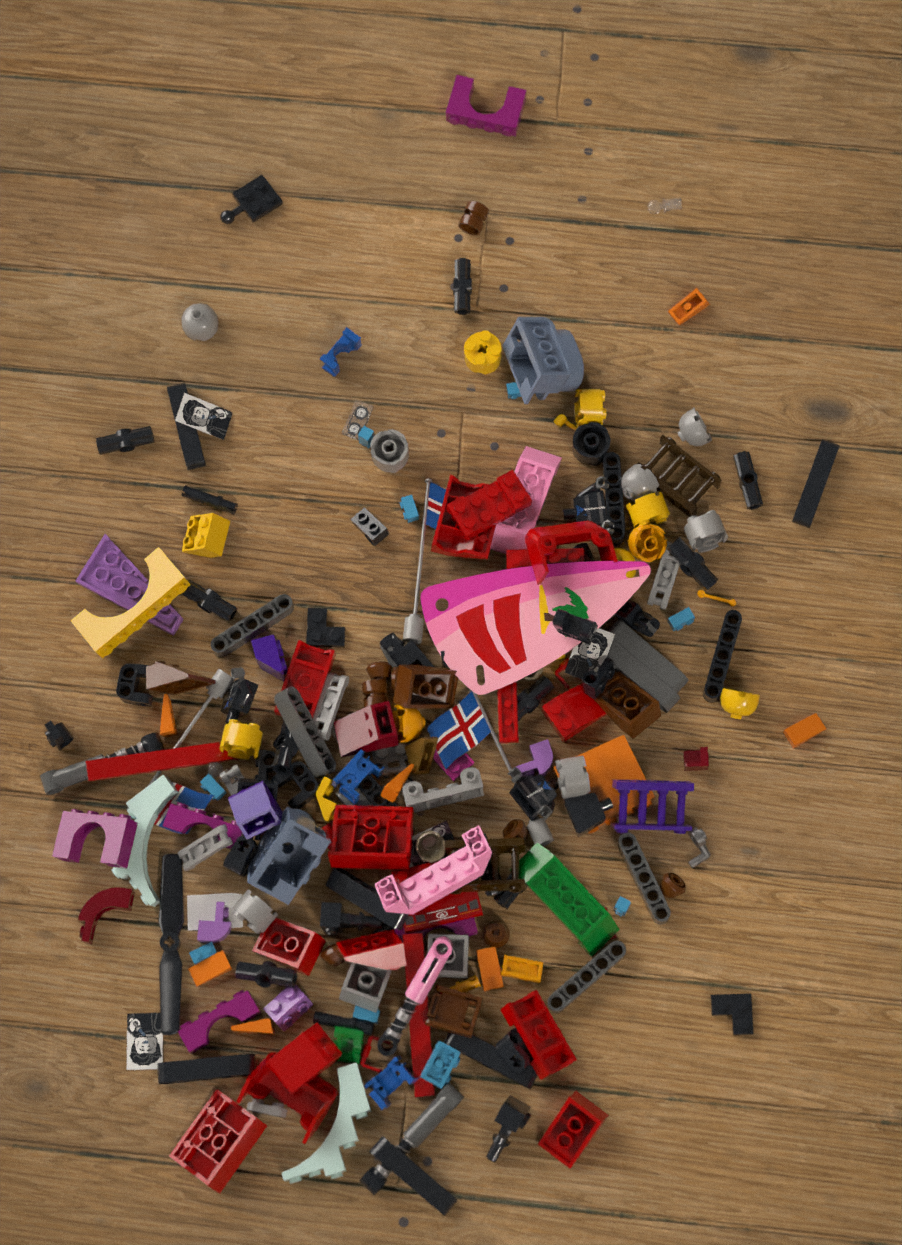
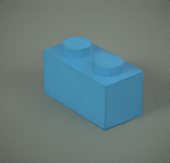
M516 382L506 384L508 399L522 397Z
M363 426L358 434L359 443L370 448L371 441L375 436L374 431Z
M413 496L402 497L399 503L401 509H404L405 512L403 513L404 519H407L408 523L419 520Z
M688 607L669 617L667 622L673 631H679L684 625L692 624L695 616Z
M210 774L200 781L202 784L200 787L204 791H208L209 795H214L213 800L216 799L218 801L226 794V791Z
M620 896L614 907L615 914L625 917L631 901Z
M212 942L189 952L195 965L217 953Z
M355 1005L354 1018L378 1024L380 1010H377L375 1013Z

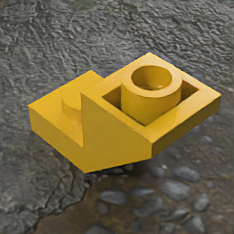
M324 776L316 792V797L325 823L329 824L331 820L333 821L337 804L326 799V796L330 797L334 787L332 786V780Z

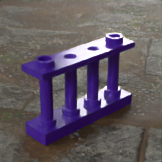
M613 779L612 787L620 793L619 823H611V827L616 829V832L628 833V829L674 830L676 834H686V831H692V826L684 824L686 795L688 791H694V783L690 781ZM630 790H637V793H639L638 823H627V800ZM649 790H656L658 794L657 824L646 823L647 794H649ZM669 791H676V794H678L676 824H665L666 794Z

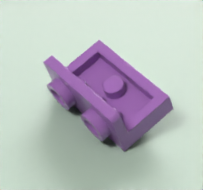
M295 985V987L287 986L263 1009L283 1031H286L298 1018L308 1011L313 1003Z

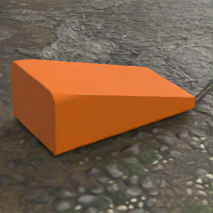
M696 288L668 312L680 326L710 304Z
M164 694L160 726V735L163 738L177 735L172 703L167 694Z
M817 713L786 728L783 734L794 749L825 731L826 727Z
M411 763L384 787L381 793L383 798L392 803L395 802L410 776L414 764Z
M496 947L476 950L484 991L504 988L502 976H500L501 971Z
M224 950L189 968L196 987L233 970Z
M270 1018L231 1027L233 1032L275 1035Z

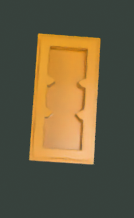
M504 955L500 976L540 983L544 962Z

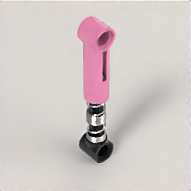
M442 936L434 941L405 992L407 999L404 1000L403 1006L399 1007L400 1009L395 1015L394 1022L391 1023V1027H388V1030L379 1038L377 1049L382 1055L390 1056L396 1052L401 1040L402 1031L407 1027L406 1024L410 1022L413 1016L412 1013L415 1012L417 1005L424 1002L451 955L453 944L449 938ZM444 943L447 945L448 950L444 953L439 952L437 945ZM434 958H438L430 974L426 973ZM391 1040L393 1047L385 1048L383 1041Z

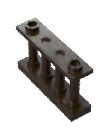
M662 435L659 443L662 447L647 464H643L640 468L644 470L648 468L652 472V468L667 451L675 455L677 458L661 476L654 474L659 483L657 491L662 492L666 500L688 517L695 516L698 509L696 503L712 485L719 489L722 480L716 472H710L678 447L671 437ZM684 462L691 470L676 487L672 488L667 484V480ZM699 474L706 481L690 499H686L682 496L681 492Z
M486 839L492 851L491 880L479 881L478 877L450 894L458 895L462 892L510 891L518 893L526 890L525 879H519V854L526 853L525 839ZM446 840V855H451L465 847V841ZM501 853L511 854V880H499V855Z

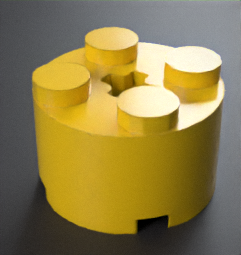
M484 330L472 334L464 344V357L467 367L472 372L482 374L492 373L499 367L502 357L501 344L495 335Z
M577 389L575 397H578V400L574 403L575 422L578 423L577 427L589 424L590 422L603 425V419H606V408H603L605 391L600 389Z
M659 492L658 496L655 493L640 497L635 500L636 504L632 506L631 503L626 505L634 528L656 522V525L664 523L670 514L662 492Z
M229 720V723L224 726L220 751L226 750L228 751V756L238 759L249 760L250 756H254V759L257 758L263 735L262 731L259 730L260 726L255 723L247 725L238 720Z

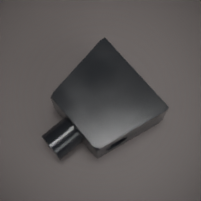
M596 793L564 799V805L578 837L606 821L604 812L614 808L610 797L599 801Z

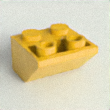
M214 513L190 516L187 523L186 536L183 540L182 552L209 558L222 556L230 520Z

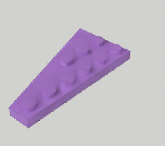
M104 534L76 579L77 584L127 611L141 600L149 584L144 575L106 534ZM169 604L147 622L174 636L183 622V618Z

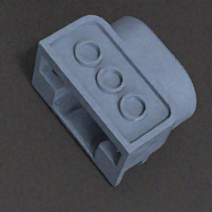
M518 317L502 348L524 404L529 403L534 393L539 400H545L549 393L577 390L583 380L584 362L573 334L566 329H556L554 323L546 317Z
M287 807L282 813V823L266 830L259 841L258 851L247 868L248 883L289 905L302 884L305 885L308 882L312 869L318 867L321 861L320 857L331 840L326 838L323 829L316 826L311 815L303 810Z

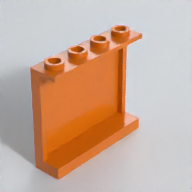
M624 735L578 755L585 758V768L590 782V793H596L599 801L610 797L614 807L604 812L606 821L599 826L605 823L607 826L611 825L619 817L620 793L612 787L613 779L646 780ZM554 766L553 772L556 778H560L559 772H557L556 766ZM630 790V793H628L627 817L634 814V810L639 808V793H637V790ZM649 790V794H647V807L651 806L655 799L652 790ZM599 826L592 829L588 833L591 834L596 832L597 830H599Z

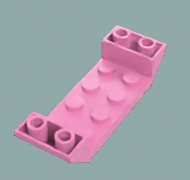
M526 446L519 458L515 473L531 497L532 505L496 525L491 550L506 554V550L527 549L525 536L530 529L536 527L554 475L556 476L561 463V457Z
M478 825L462 834L466 843L465 847L398 884L392 874L375 883L385 911L414 914L482 876L492 851L481 827Z

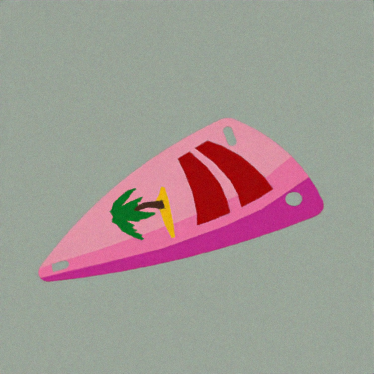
M588 561L547 564L549 573L542 584L537 585L532 566L484 573L425 588L421 593L422 611L435 647L440 655L441 651L445 652L444 661L451 670L457 671L455 675L470 690L478 695H484L538 671L581 643V641L557 632L553 626V619L558 609L583 619L592 620L597 623L598 629L631 598L649 577L651 572L650 566L642 561H618L615 563L613 561ZM639 569L640 577H626L628 571ZM441 598L446 599L449 603L448 608L445 611L437 610L435 606L437 600ZM478 665H482L484 668V685H479L477 682L476 667Z

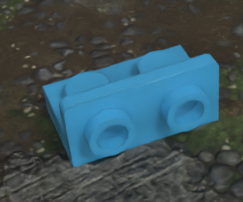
M438 1041L420 1077L437 1088L442 1089L451 1079L449 1074L452 1068L458 1066L461 1052Z

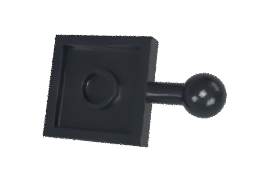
M260 175L232 193L239 206L231 211L224 210L220 215V219L224 224L228 225L233 223L237 215L245 212L254 223L283 205V201L266 178Z

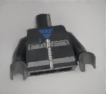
M598 477L595 483L576 495L573 499V508L563 509L564 521L575 519V522L593 521L606 529L609 534L614 533V530L609 528L614 523L607 520L603 490H601V488H609V484H602L607 479L606 477Z
M241 667L231 669L232 678L239 679L230 685L222 697L221 712L227 715L226 724L231 719L238 720L248 714L259 686L254 682L244 679L245 670Z
M517 767L510 770L507 774L512 777L513 783L516 782L509 792L531 821L535 820L540 814L546 821L547 818L552 816L555 808L554 800L557 797L555 792L558 789L557 782L553 779L547 782L540 774L536 776L522 774Z

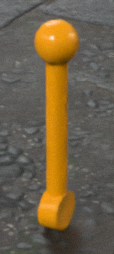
M699 590L697 593L699 598L706 597L728 603L730 606L736 605V600L734 599L728 600L706 594L703 590Z

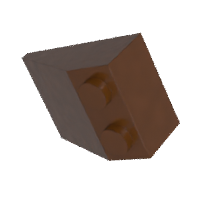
M156 661L153 665L146 667V689L177 695L216 684L214 679L188 669L180 668L176 664L167 665L164 661Z
M399 665L393 702L404 708H453L458 677L455 675L457 671L421 665Z
M617 672L612 679L608 680L604 692L594 699L613 722L632 739L636 738L661 717L659 701L620 672Z

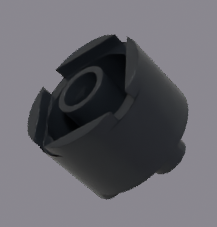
M596 422L579 426L573 435L572 449L574 457L585 465H600L603 462L604 456L610 452L611 439L607 429Z

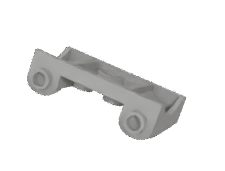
M473 767L466 768L460 774V785L452 783L444 789H429L427 793H423L422 785L419 782H409L403 787L406 807H413V813L484 796L480 772Z

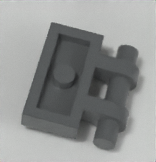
M410 742L398 743V746L372 751L374 764L376 766H384L383 774L380 777H384V779L390 778L391 775H397L409 766L405 763L408 758L404 747L408 746ZM390 763H400L398 767H388Z

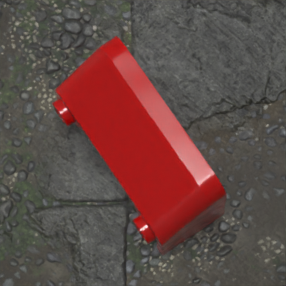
M593 521L573 522L530 529L525 536V542L537 585L542 584L549 573L545 555L552 554L558 545L592 541L598 547L601 561L618 562L609 532Z
M270 1052L246 1079L236 1102L240 1104L248 1094L254 1099H265L268 1095L274 1097L302 1115L299 1122L303 1129L307 1131L302 1141L303 1144H306L319 1128L334 1103L338 1091L334 1086L316 1076L300 1089L290 1094L266 1063L278 1053Z

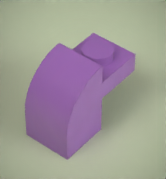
M548 739L529 745L533 761L516 766L522 774L535 775L534 772H538V775L540 774L543 777L548 774L553 763V753Z
M216 902L215 921L199 920L198 942L217 943L229 935L232 923L225 922V919L229 917V907H226L225 902Z

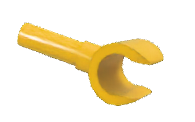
M563 414L558 415L554 420V423L559 428L564 424L575 431L578 428L570 423Z

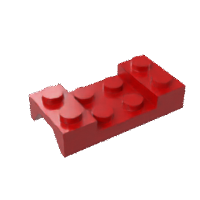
M512 469L497 477L495 482L480 490L448 503L446 510L454 517L461 529L463 538L467 541L530 507L532 499Z
M298 640L281 691L291 686L295 687L313 718L328 673L331 671L336 652L332 649L323 650ZM275 706V715L281 716L277 706Z
M537 989L513 1003H507L500 1009L510 1027L515 1025L534 1058L530 1063L540 1080L570 1066L577 1060Z

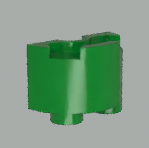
M335 1026L334 1038H337V1040H334V1044L342 1052L337 1061L359 1064L364 1031Z

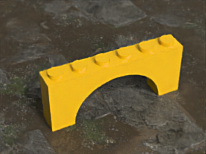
M159 547L144 559L150 572L149 584L144 596L133 608L121 615L107 618L95 616L84 609L71 620L72 624L102 659L111 654L114 648L120 643L125 642L132 633L138 631L149 619L154 618L163 607L168 606L175 597L185 592L187 587L191 585Z

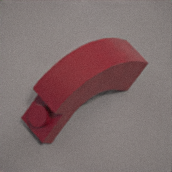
M121 887L108 888L96 893L85 903L78 917V921L85 924L81 927L79 934L84 944H93L97 922L104 913L115 909L132 911L135 897L134 890Z

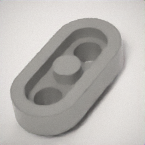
M253 1099L252 1102L247 1104V1111L286 1118L287 1109H284L283 1104L272 1103V1106L264 1105L265 1101Z

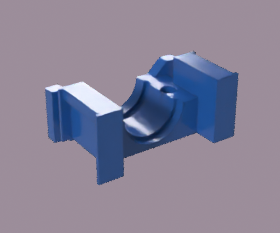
M346 327L336 344L326 355L323 354L320 358L325 363L322 369L333 377L340 372L336 359L337 354L358 350L362 346L361 337Z
M360 750L333 779L332 784L334 787L340 784L339 794L341 793L353 805L359 801V793L355 790L361 781L371 773L379 779L384 771V766L380 769L369 760L370 756L365 759L363 757V750Z
M400 1055L393 1058L381 1073L364 1085L366 1089L373 1088V1091L368 1095L373 1098L381 1110L387 1109L392 1104L387 1097L402 1083L407 1081L409 1084H413L420 1078H415L405 1067L407 1063L401 1064L399 1062L402 1059Z

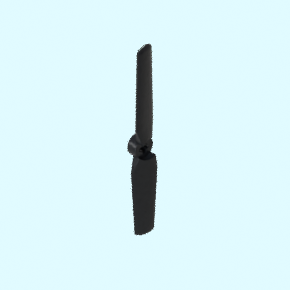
M173 853L165 854L162 857L159 924L163 933L160 938V946L164 950L159 965L161 1033L163 1035L177 1034L180 1025L182 961L178 949L181 945L179 936L184 923L182 858L180 859L178 854ZM172 938L175 943L169 948L165 942Z

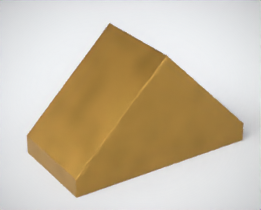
M437 737L421 738L404 747L409 765L411 763L414 764L412 774L429 773L438 742Z

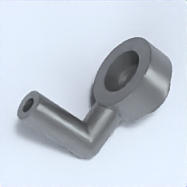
M696 827L688 833L701 854L688 862L691 868L696 867L711 856L706 846V834L702 829L698 830Z

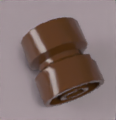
M476 201L467 202L464 210L465 215H462L458 227L467 234L480 235L484 226L483 221H486L489 209Z
M368 680L362 683L363 695L366 696L363 699L364 708L388 701V697L385 696L387 693V682L385 680Z

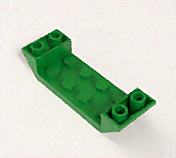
M537 842L519 860V879H525L526 885L579 940L577 943L590 957L620 930L608 911L558 858Z

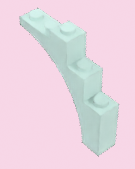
M165 775L159 777L126 802L129 807L127 811L133 819L137 818L134 820L138 823L128 868L113 867L111 869L118 879L127 880L131 878L129 882L135 890L138 888L142 893L140 896L142 901L146 905L149 904L153 907L158 905L160 900L153 889L148 874V841L158 815L165 805L179 793Z
M357 1063L337 1069L340 1082V1102L337 1117L329 1135L308 1159L298 1166L282 1172L284 1181H289L290 1184L302 1180V1176L309 1174V1178L320 1175L321 1170H324L326 1177L331 1176V1179L343 1176L342 1172L346 1171L340 1147L343 1146L344 1149L356 1146L355 1142L359 1141L352 1117L356 1116V1119L367 1117L368 1112H371Z

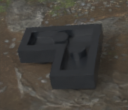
M308 608L306 643L313 647L345 648L346 628L327 627V608Z
M720 994L710 996L712 1016L732 1015L733 1036L754 1034L751 994Z

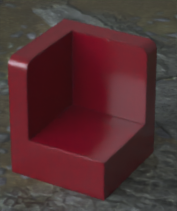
M700 747L699 751H684V771L708 770V747Z

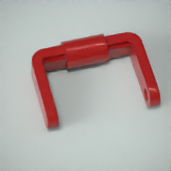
M570 658L565 659L555 671V677L567 689L570 686L559 673L566 670Z
M370 1036L367 1044H364L361 1053V1066L381 1073V1069L365 1064L372 1048V1041H379L378 1037ZM383 1041V1043L391 1045L390 1041Z

